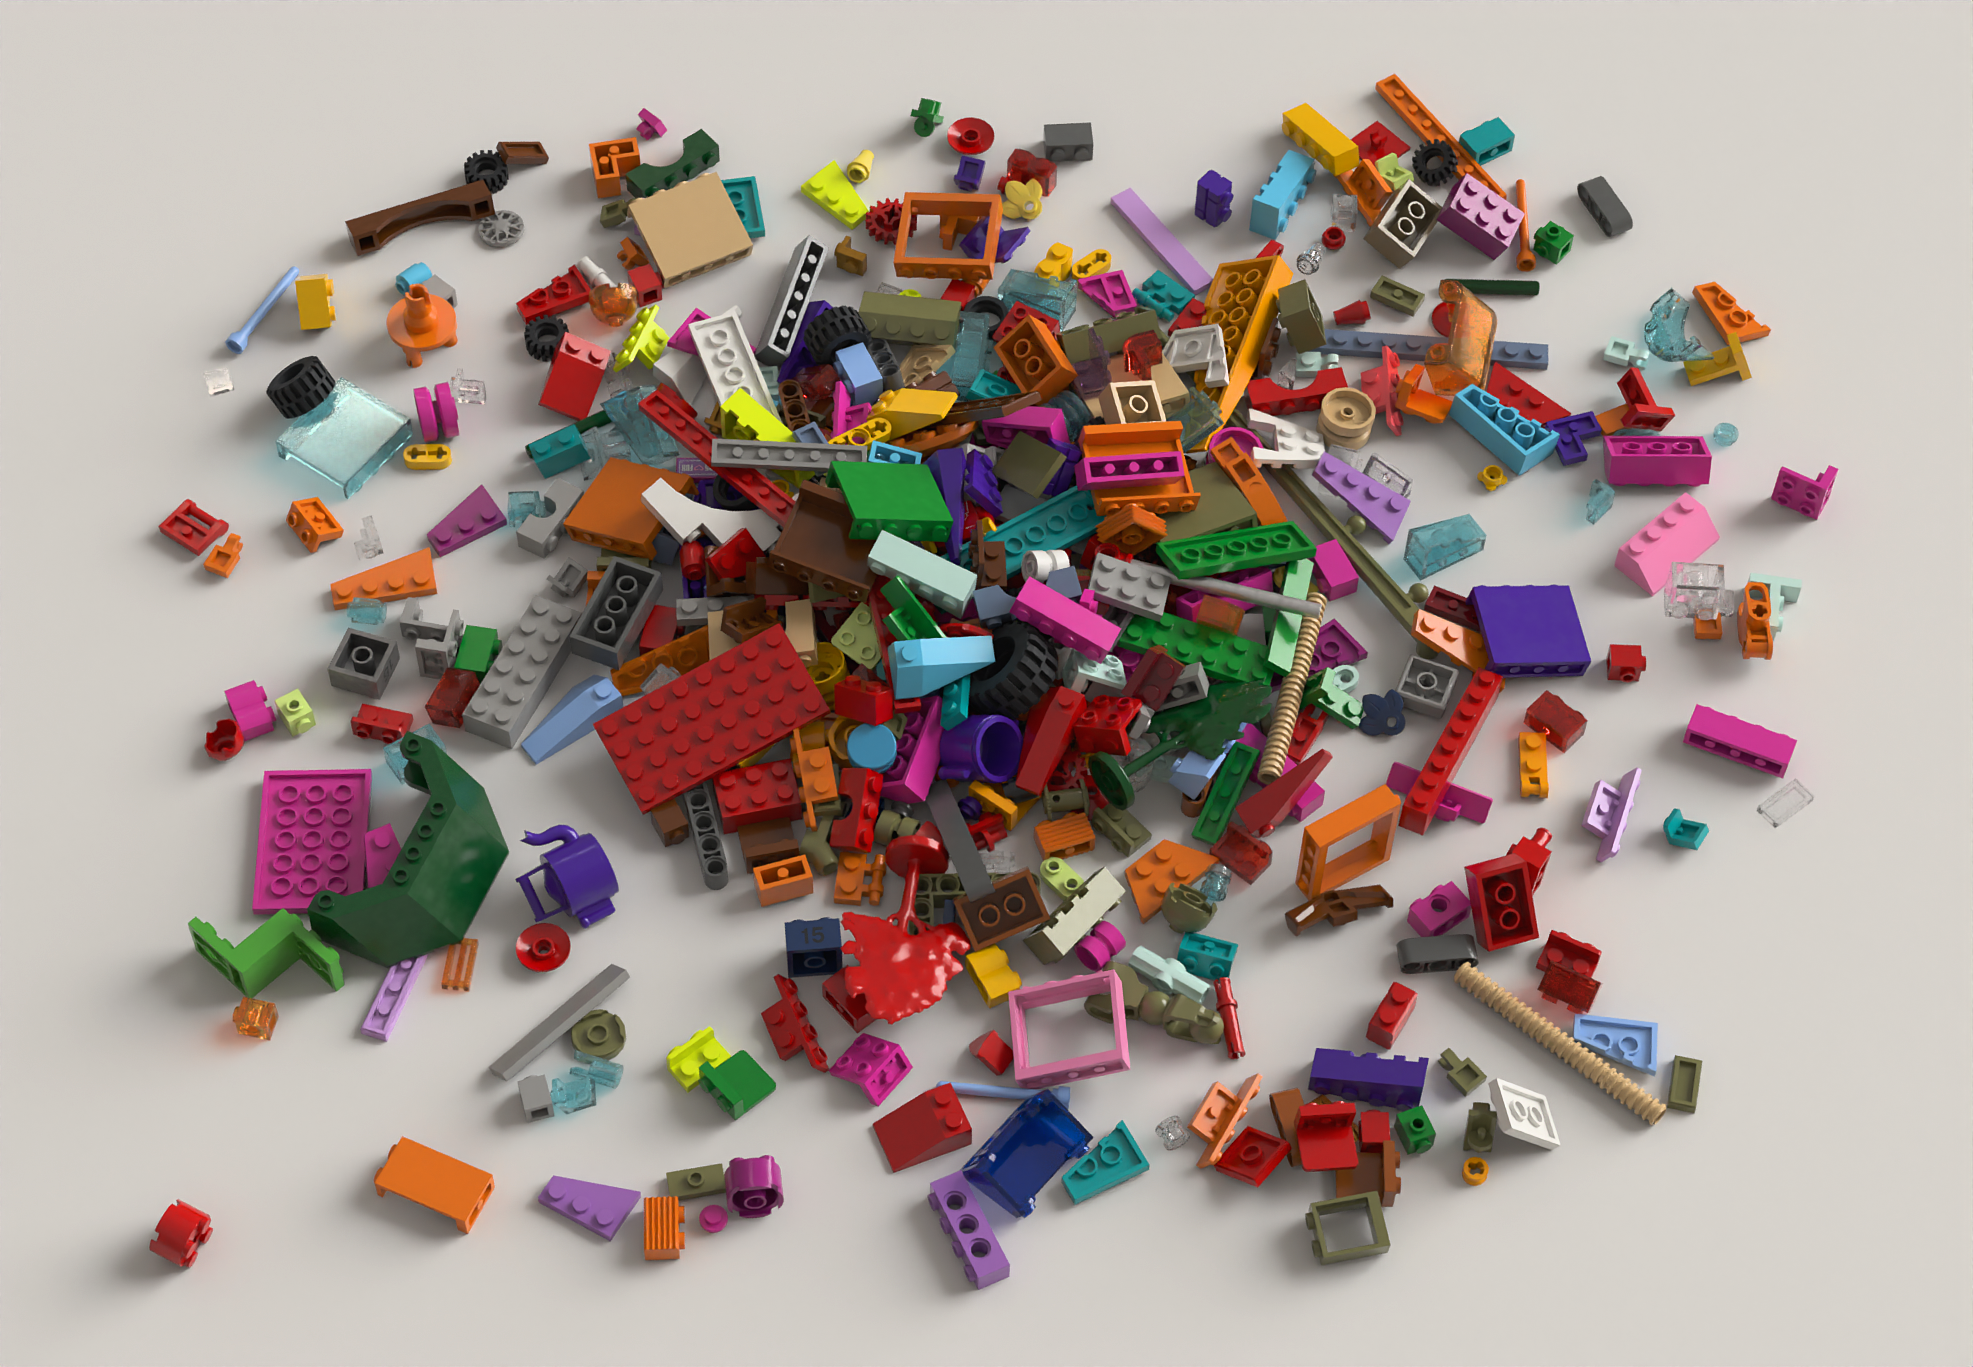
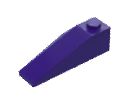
M825 300L808 303L789 357L783 362L776 382L779 384L785 380H794L799 383L801 390H803L823 370L816 364L803 341V337L805 336L804 331L808 328V324L817 315L833 308Z

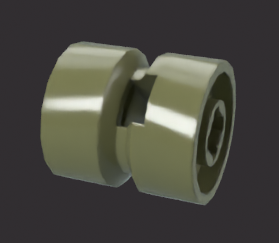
M884 809L876 824L873 841L888 846L892 840L898 837L915 835L921 827V821L907 816L901 819L899 813Z

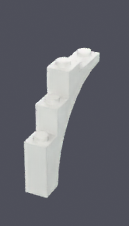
M662 478L641 494V502L681 545L687 541L689 543L695 541L701 535L700 530H702L716 546L720 547L738 530L747 528L766 555L767 553L770 554L771 550H774L781 535L779 529L783 531V527L761 509L754 511H727L710 508L678 493ZM799 493L792 497L794 501L797 500Z

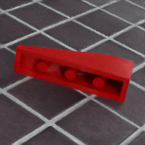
M1324 749L1319 750L1235 807L1251 835L1264 838L1275 831V827L1285 819L1331 761L1333 756L1330 752Z

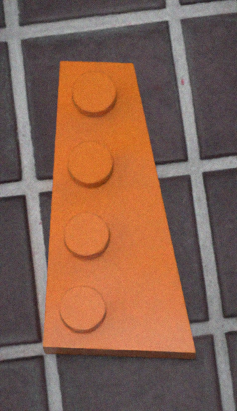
M430 547L332 583L331 591L334 609L341 610L403 600L408 597L415 598L437 594Z

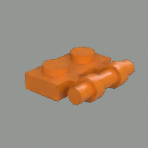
M840 852L834 903L861 906L862 897H869L870 905H879L880 897L884 894L883 876L886 875L887 871L885 856L876 854L874 863L867 864V854ZM865 876H872V882L869 885L864 884Z

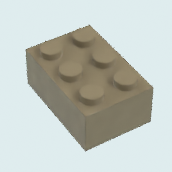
M1408 179L1394 191L1363 239L1396 267L1401 269L1416 256L1436 225V219L1442 206Z

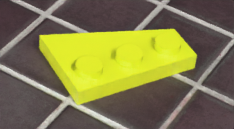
M835 160L801 185V192L851 230L866 220V212H869V210Z

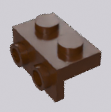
M758 597L724 607L720 631L733 638L735 642L742 644L778 623L782 625V623L765 613L766 599Z

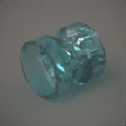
M1209 865L1205 872L1206 880L1202 882L1200 892L1208 896L1207 899L1223 901L1226 899L1228 892L1226 886L1231 882L1232 871L1223 865Z

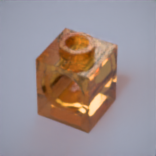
M243 997L240 1007L236 1006L233 1013V1022L236 1024L238 1034L266 1040L271 1039L279 1018L275 1003Z

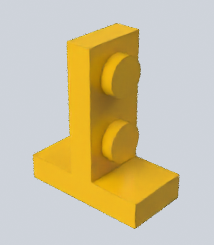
M1736 332L1727 335L1730 346L1683 362L1691 386L1738 370L1742 381L1752 378Z

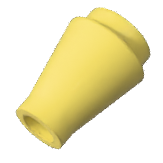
M862 150L847 166V175L853 182L861 183L869 178L874 159L871 151Z

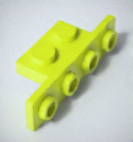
M656 304L649 309L647 307L643 308L637 314L636 323L629 329V337L622 343V351L615 357L616 363L613 370L616 373L632 363L635 356L649 370L659 360L669 337L653 321L659 310Z

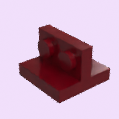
M1163 646L1151 647L1143 656L1121 693L1126 697L1140 699L1141 702L1158 711L1186 666L1168 655V650Z

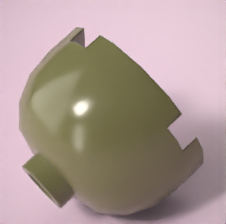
M1171 883L1162 899L1164 918L1170 923L1169 927L1180 934L1184 932H1199L1206 928L1217 912V906L1214 902L1210 906L1206 902L1208 896L1181 883L1178 888L1174 887V883Z

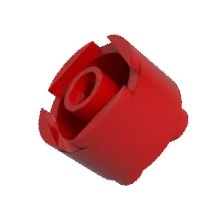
M178 1199L176 1200L177 1206L171 1204L158 1222L155 1231L159 1235L157 1241L151 1239L149 1249L181 1267L185 1265L190 1268L198 1256L196 1249L201 1242L207 1243L213 1228L209 1227L211 1223L209 1214Z

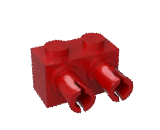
M1538 828L1531 840L1523 836L1517 845L1514 843L1511 845L1506 854L1515 853L1527 861L1532 896L1541 885L1552 851L1545 848L1552 838L1550 831L1545 828Z

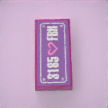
M676 458V473L688 474L693 478L694 483H699L700 480L715 479L718 475L699 458Z

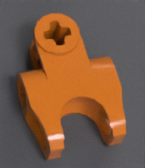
M1748 582L1743 592L1744 602H1741L1737 611V629L1739 642L1742 645L1743 659L1753 657L1771 660L1773 639L1769 623L1771 603L1768 588L1763 582ZM1758 590L1762 593L1763 598L1753 600L1750 598L1749 591Z

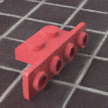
M1386 345L1382 347L1383 365L1361 372L1362 392L1367 394L1373 401L1376 408L1375 414L1386 411L1388 427L1396 436L1402 435L1401 426L1404 422L1400 409L1395 407L1399 396L1395 392L1400 381L1397 367L1400 366L1398 355L1392 352Z

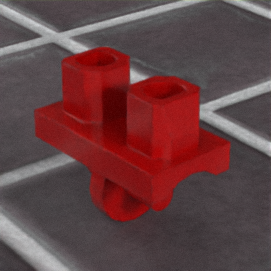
M988 811L980 816L978 823L974 825L966 823L977 850L985 847L990 853L995 851V842L1008 836L1004 827L1003 816L1000 813L993 815Z

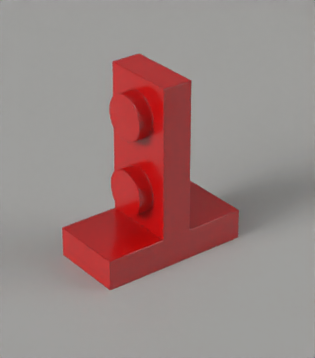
M1631 367L1617 382L1629 407V410L1620 419L1624 427L1662 431L1675 417L1672 408L1656 405L1638 368Z

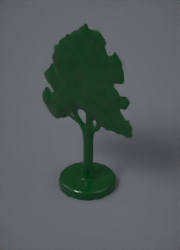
M1264 680L1236 683L1233 681L1209 685L1207 698L1164 709L1160 713L1155 711L1149 728L1145 733H1155L1160 740L1159 744L1123 768L1108 753L1099 751L1089 757L1088 766L1094 783L1101 794L1115 808L1122 811L1134 804L1135 795L1128 777L1166 752L1183 747H1188L1190 751L1205 756L1206 759L1215 760L1218 755H1223L1226 749L1222 748L1225 739L1232 741L1244 737V732L1238 731L1240 723H1257L1270 712L1272 703L1266 705L1260 703L1264 698L1270 696L1272 687L1264 685ZM1176 731L1180 733L1173 739L1167 740L1170 732Z

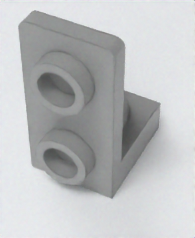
M408 597L400 619L402 637H407L411 640H417L418 638L425 640L434 639L438 642H443L448 626L422 622L423 610L420 609L418 598Z

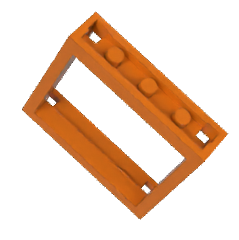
M905 192L893 262L896 276L928 279L993 280L1003 213L1000 194ZM911 216L990 217L983 259L905 257Z
M1386 784L1304 827L1295 884L1308 901L1319 896L1321 893L1335 890L1390 860L1401 801L1397 794L1394 795ZM1374 822L1371 840L1325 864L1329 846Z

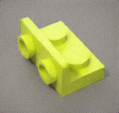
M709 1026L705 1030L697 1031L688 1042L682 1046L674 1047L666 1057L667 1070L688 1093L699 1085L698 1067L708 1061L716 1069L728 1060L731 1055L716 1040L714 1030Z

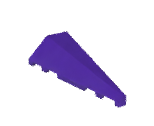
M963 448L941 449L934 452L923 464L928 465L954 521L948 540L944 542L951 563L961 565L965 516L963 497L966 458Z

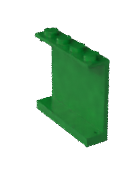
M831 461L825 483L827 488H840L850 510L853 523L849 539L877 540L881 531L884 530L905 541L947 542L954 521L928 465Z

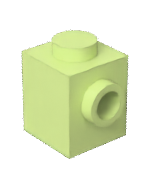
M299 689L274 700L278 716L292 737L299 733H305L316 725L313 711Z

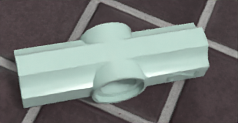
M1142 946L1136 948L1128 962L1129 967L1150 979L1154 987L1165 994H1182L1202 1005L1210 991L1211 985L1188 973L1179 961L1173 958L1165 960Z

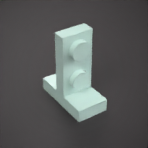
M1750 573L1748 582H1763L1768 588L1771 603L1770 632L1774 641L1776 633L1781 632L1783 626V617L1779 616V611L1783 610L1784 601L1797 603L1802 588V580ZM1749 591L1750 596L1763 598L1760 591Z

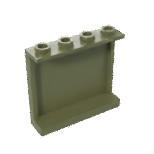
M1217 462L1188 471L1194 493L1201 494L1196 510L1189 512H1166L1163 514L1154 513L1157 517L1166 521L1164 523L1166 525L1165 529H1167L1165 533L1168 534L1156 543L1258 527L1256 511Z

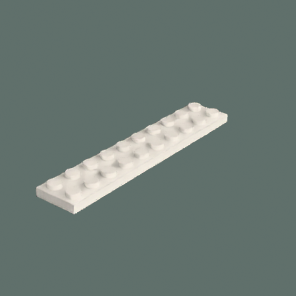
M736 311L688 324L690 335L719 406L741 388L782 423ZM755 468L771 482L778 479L786 481L770 469ZM789 483V490L795 496L799 493L800 489Z

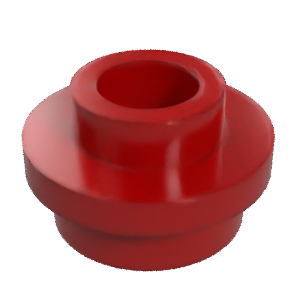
M1329 227L1322 234L1321 238L1322 244L1326 248L1333 250L1342 248L1346 240L1343 231L1338 227Z

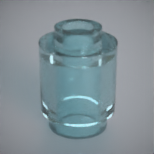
M354 597L353 601L348 603L347 617H351L352 623L378 625V623L385 622L387 605L385 602H380V599Z

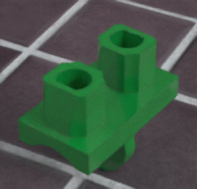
M921 98L918 110L912 109L910 116L918 117L914 123V130L919 136H930L935 130L934 122H943L944 116L939 115L942 102Z

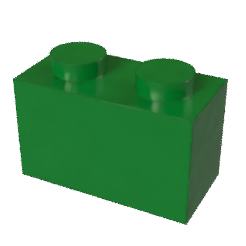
M466 625L454 666L457 682L475 685L482 683L495 662L496 655H499L502 649V640H498L497 629Z

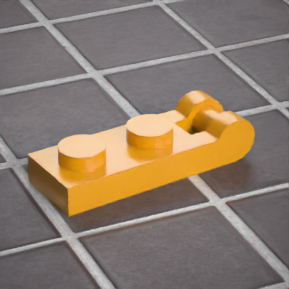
M1519 732L1520 796L1529 797L1531 794L1539 795V798H1548L1546 733Z

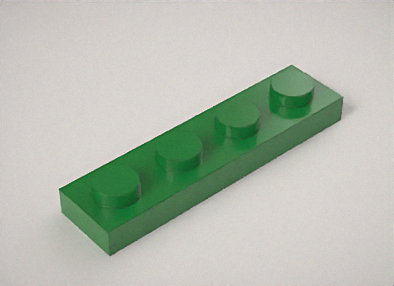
M1235 741L1191 835L1194 839L1215 847L1218 846L1261 754L1258 749Z

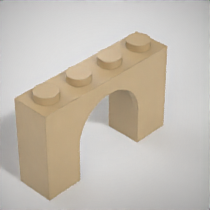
M810 599L785 602V633L805 668L818 665L816 621L813 604L810 602ZM723 610L708 612L710 660L740 644L720 631Z

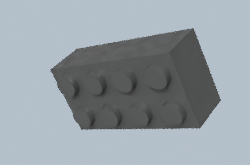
M614 556L569 636L572 654L620 670L663 591L661 572Z

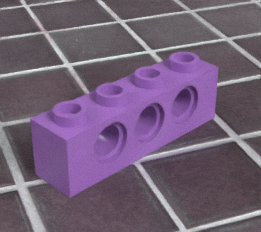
M957 1171L931 1182L930 1194L927 1195L929 1204L933 1211L938 1210L941 1216L939 1219L941 1228L945 1234H950L953 1240L951 1242L952 1249L956 1257H962L966 1265L963 1268L968 1281H974L977 1289L980 1290L1008 1278L1010 1264L962 1171ZM956 1204L961 1206V1208L952 1210L949 1206ZM970 1228L973 1232L965 1234L960 1230ZM983 1252L986 1255L978 1258L973 1256V1253Z

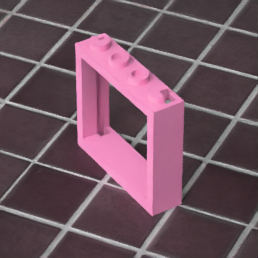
M1114 969L1104 972L1100 970L1097 973L1085 976L1075 975L1070 979L1062 981H1047L1043 985L1025 986L1023 989L1008 992L1015 1080L1021 1088L1041 1089L1130 1070L1122 981ZM1111 991L1116 1049L1030 1067L1025 1009Z

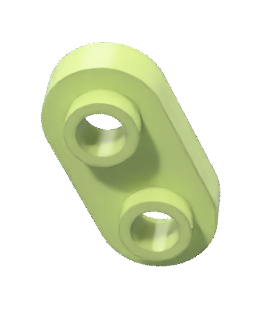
M1050 857L1041 863L1040 877L1042 881L1063 901L1084 883V880L1060 858ZM1050 867H1056V868H1058V869H1057V870H1051V869H1049V868H1050ZM1074 884L1076 887L1070 888L1068 885Z

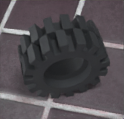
M1434 139V144H1432L1428 140L1426 141L1427 146L1424 147L1421 144L1419 145L1421 150H1415L1416 157H1412L1414 163L1412 166L1423 183L1427 182L1429 186H1432L1434 182L1436 186H1440V181H1443L1445 184L1448 182L1446 180L1447 177L1450 179L1454 177L1452 172H1457L1455 165H1458V160L1451 146L1447 145L1445 141L1442 140L1440 143L1438 139ZM1435 156L1443 157V163L1440 167L1433 170L1427 168V163L1431 158Z
M480 150L479 155L475 152L472 154L473 158L469 156L467 162L464 163L466 184L484 180L487 188L493 194L497 193V188L501 191L503 185H507V180H509L507 164L504 163L498 152H495L493 155L492 150H488V153ZM483 170L494 171L492 174L489 175L478 174L480 171Z
M544 315V319H540V316L535 317L536 322L531 320L529 326L526 325L525 327L526 349L530 356L534 355L536 360L542 357L544 362H547V358H550L552 361L555 348L565 332L569 333L566 323H563L561 318L557 320L554 315H552L551 319H548V315ZM544 335L556 336L554 340L548 342L538 340Z

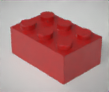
M790 758L724 771L712 778L713 792L724 835L738 832L737 827L784 817H789L790 821L802 819L801 799Z
M1514 853L1464 867L1476 939L1479 945L1490 952L1539 938L1527 861Z

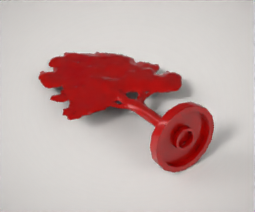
M901 836L892 840L886 847L885 862L892 872L905 878L899 911L888 916L886 920L880 917L844 912L842 914L843 920L840 921L844 931L850 930L856 940L845 942L840 949L844 954H854L855 959L860 962V966L847 967L845 969V988L851 995V998L864 993L867 1001L865 1010L874 1019H885L891 1025L904 1017H909L914 1013H921L923 1009H928L936 1001H940L944 991L947 990L946 981H950L954 975L963 971L962 964L953 957L952 951L955 950L959 955H964L971 948V941L957 923L949 922L938 924L934 927L919 920L916 916L914 906L919 874H945L949 867V853L946 848L937 841L924 836ZM895 919L898 920L896 926L893 925ZM909 920L918 927L919 933L917 935L908 934L907 926Z

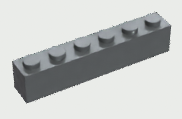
M810 235L799 243L793 251L754 355L756 360L768 367H778L789 357L829 249L828 246Z

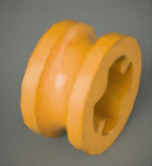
M1480 1157L1469 1158L1465 1161L1462 1169L1463 1180L1472 1186L1483 1184L1487 1179L1488 1164ZM1471 1169H1480V1174L1475 1173L1474 1175H1472L1470 1173Z

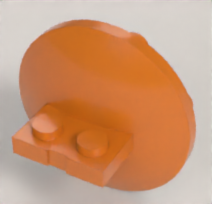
M978 421L920 428L887 441L885 444L922 453L920 464H923L937 450L952 449L960 446L959 443L974 432L979 423Z

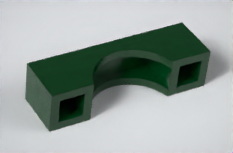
M700 129L683 139V155L677 162L661 167L643 163L626 173L627 191L635 198H648L659 190L664 189L666 191L674 188L680 182L693 179L699 173L713 167L720 161L719 145L705 131Z

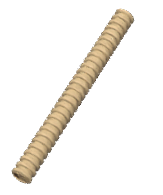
M1307 593L1306 601L1322 604L1319 619L1302 616L1291 671L1286 677L1283 676L1257 775L1258 779L1267 785L1280 778L1283 773L1299 705L1327 603L1326 598L1320 593Z
M1466 962L1459 967L1454 975V982H1460L1462 988H1468L1467 992L1475 993V998L1480 997L1482 1003L1487 1002L1489 1008L1494 1007L1496 1013L1501 1012L1503 1018L1508 1017L1510 1023H1516L1515 1027L1523 1028L1522 1032L1530 1033V1038H1536L1537 1043H1543V1047L1546 1049L1550 1048L1552 1054L1557 1053L1559 1059L1564 1058L1566 1064L1571 1063L1573 1069L1578 1068L1580 1074L1585 1073V1078L1593 1079L1592 1083L1600 1084V1089H1607V1094L1610 1095L1612 1093L1614 1099H1620L1622 1105L1627 1104L1629 1110L1634 1109L1636 1115L1641 1114L1643 1120L1648 1119L1651 1126L1657 1124L1666 1111V1105H1660L1657 1098L1653 1100L1650 1093L1645 1094L1643 1088L1638 1089V1084H1631V1079L1623 1078L1624 1074L1616 1073L1617 1069L1609 1068V1063H1602V1058H1596L1595 1053H1589V1049L1586 1047L1582 1048L1580 1042L1575 1043L1573 1037L1568 1038L1566 1032L1561 1033L1559 1027L1554 1028L1552 1022L1547 1023L1545 1017L1540 1018V1013H1533V1008H1527L1526 1003H1520L1517 997L1513 998L1511 992L1506 993L1504 987L1499 988L1497 982L1492 983L1490 977L1485 978L1483 972L1478 973L1476 967L1471 968V963Z

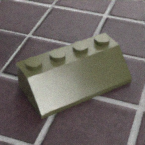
M864 291L858 313L869 329L872 340L884 339L888 344L906 346L952 345L956 351L961 302Z

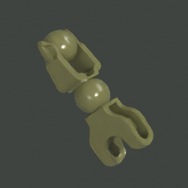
M1108 961L1102 971L1114 969L1122 981L1125 1019L1138 1021L1141 1017L1149 1025L1158 1026L1163 1024V1029L1166 1030L1167 1035L1173 1038L1203 1044L1220 1043L1224 1023L1218 1013L1206 1009L1203 1005L1182 994H1177L1176 997L1173 996L1170 1000L1169 996L1163 992H1149L1148 986L1139 982L1137 974L1131 967L1114 961ZM1111 994L1088 996L1084 1003L1086 1012L1104 1022L1114 1023Z

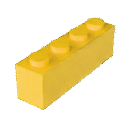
M1304 103L1282 113L1283 133L1295 141L1299 147H1302L1324 169L1329 170L1334 176L1359 166L1358 146L1310 105Z

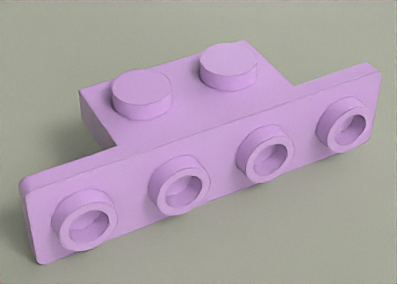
M1637 767L1622 776L1618 790L1602 780L1594 785L1581 826L1602 838L1596 858L1599 862H1603L1610 857L1613 858L1620 849L1619 841L1627 827L1626 819L1628 813L1634 805L1632 801L1634 793L1640 785L1639 778L1642 770Z

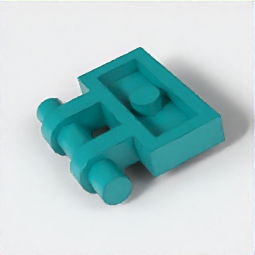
M1159 270L1142 283V290L1144 292L1138 288H1135L1132 292L1138 304L1155 310L1157 317L1160 319L1164 318L1169 322L1175 315L1171 310L1180 315L1192 298L1195 299L1193 293Z

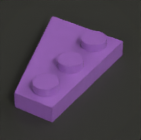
M553 1175L539 1195L538 1201L540 1204L611 1242L641 1198V1192Z

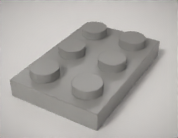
M1098 552L1094 559L1087 589L1095 590L1094 599L1160 622L1171 578Z

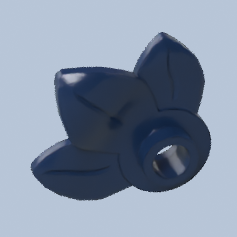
M1393 689L1389 690L1384 698L1376 694L1364 695L1362 706L1366 716L1360 720L1358 728L1371 736H1377L1382 733L1390 736L1400 734L1406 724L1405 717L1402 714L1404 705L1402 697ZM1392 717L1395 718V726L1389 727L1388 720Z

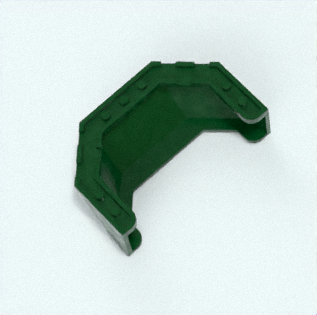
M409 731L406 732L400 743L401 755L409 760L404 768L405 782L411 788L429 794L431 797L383 884L347 896L330 890L320 891L314 896L307 908L311 929L318 934L323 942L386 968L397 965L399 961L411 957L415 959L435 952L434 949L449 944L453 946L461 943L509 855L508 847L484 787L433 741Z

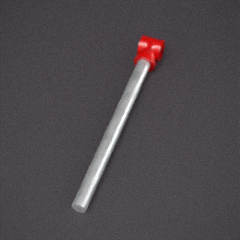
M1112 543L1100 544L1095 549L1094 559L1099 552L1171 578L1170 584L1319 619L1322 604L1205 576L1178 580L1168 567L1134 560V554L1121 553L1119 548Z

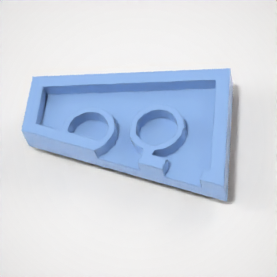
M1584 1014L1574 1015L1573 1038L1575 1043L1580 1042L1582 1044L1581 1047H1586L1593 1052L1655 1077L1658 1023Z

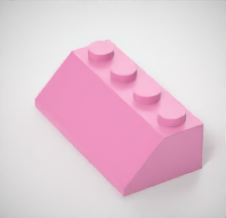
M1685 492L1619 548L1614 566L1651 596H1654L1714 545L1720 536L1706 508Z

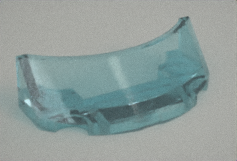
M1673 288L1669 289L1651 306L1650 311L1653 315L1651 320L1645 324L1644 329L1645 343L1648 345L1649 351L1660 360L1667 362L1713 360V354L1701 345L1698 338L1692 336L1690 337L1691 341L1685 339L1684 325L1690 304Z

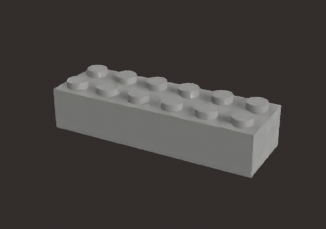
M535 595L462 713L466 732L510 749L514 747L571 653L569 636L582 615L581 612Z

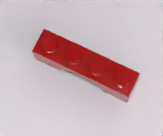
M1342 367L1318 370L1314 382L1298 390L1282 388L1270 378L1249 380L1244 390V399L1248 410L1249 408L1271 416L1290 415L1321 409L1323 398L1328 392L1336 388H1348Z

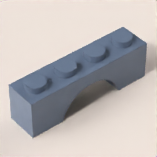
M1075 566L1049 572L1046 586L1079 604L1082 591ZM999 585L973 591V601L980 627L994 629L1000 627L1004 622L1021 621L1009 612L1016 598L1006 594Z

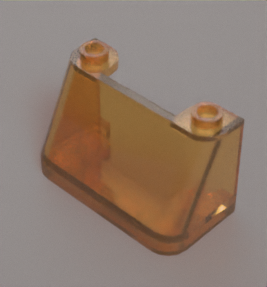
M1440 280L1439 297L1443 302L1447 303L1449 309L1448 319L1452 324L1448 343L1434 344L1426 353L1424 365L1435 395L1455 396V394L1471 384L1484 390L1497 328L1496 314L1494 310L1458 281Z

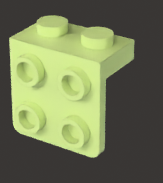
M861 602L833 636L831 642L834 647L841 650L849 658L866 670L871 671L881 660L870 607Z

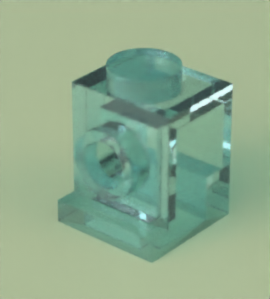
M539 491L508 492L507 514L510 527H515V523H523L529 514L539 518L545 516V501L540 500Z

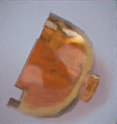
M610 283L596 286L589 292V305L592 314L597 320L609 324L611 327L622 326L624 322L634 316L637 310L638 295L636 287L626 283H618V287L611 288Z

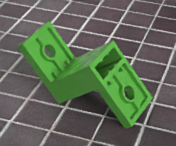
M284 908L235 948L226 938L221 940L210 923H203L197 917L188 922L196 951L249 1000L299 959L305 962L336 992L345 985L342 976L344 971L339 964V954L331 946L325 947L315 931H308L303 927V922L296 914L292 913L290 915Z

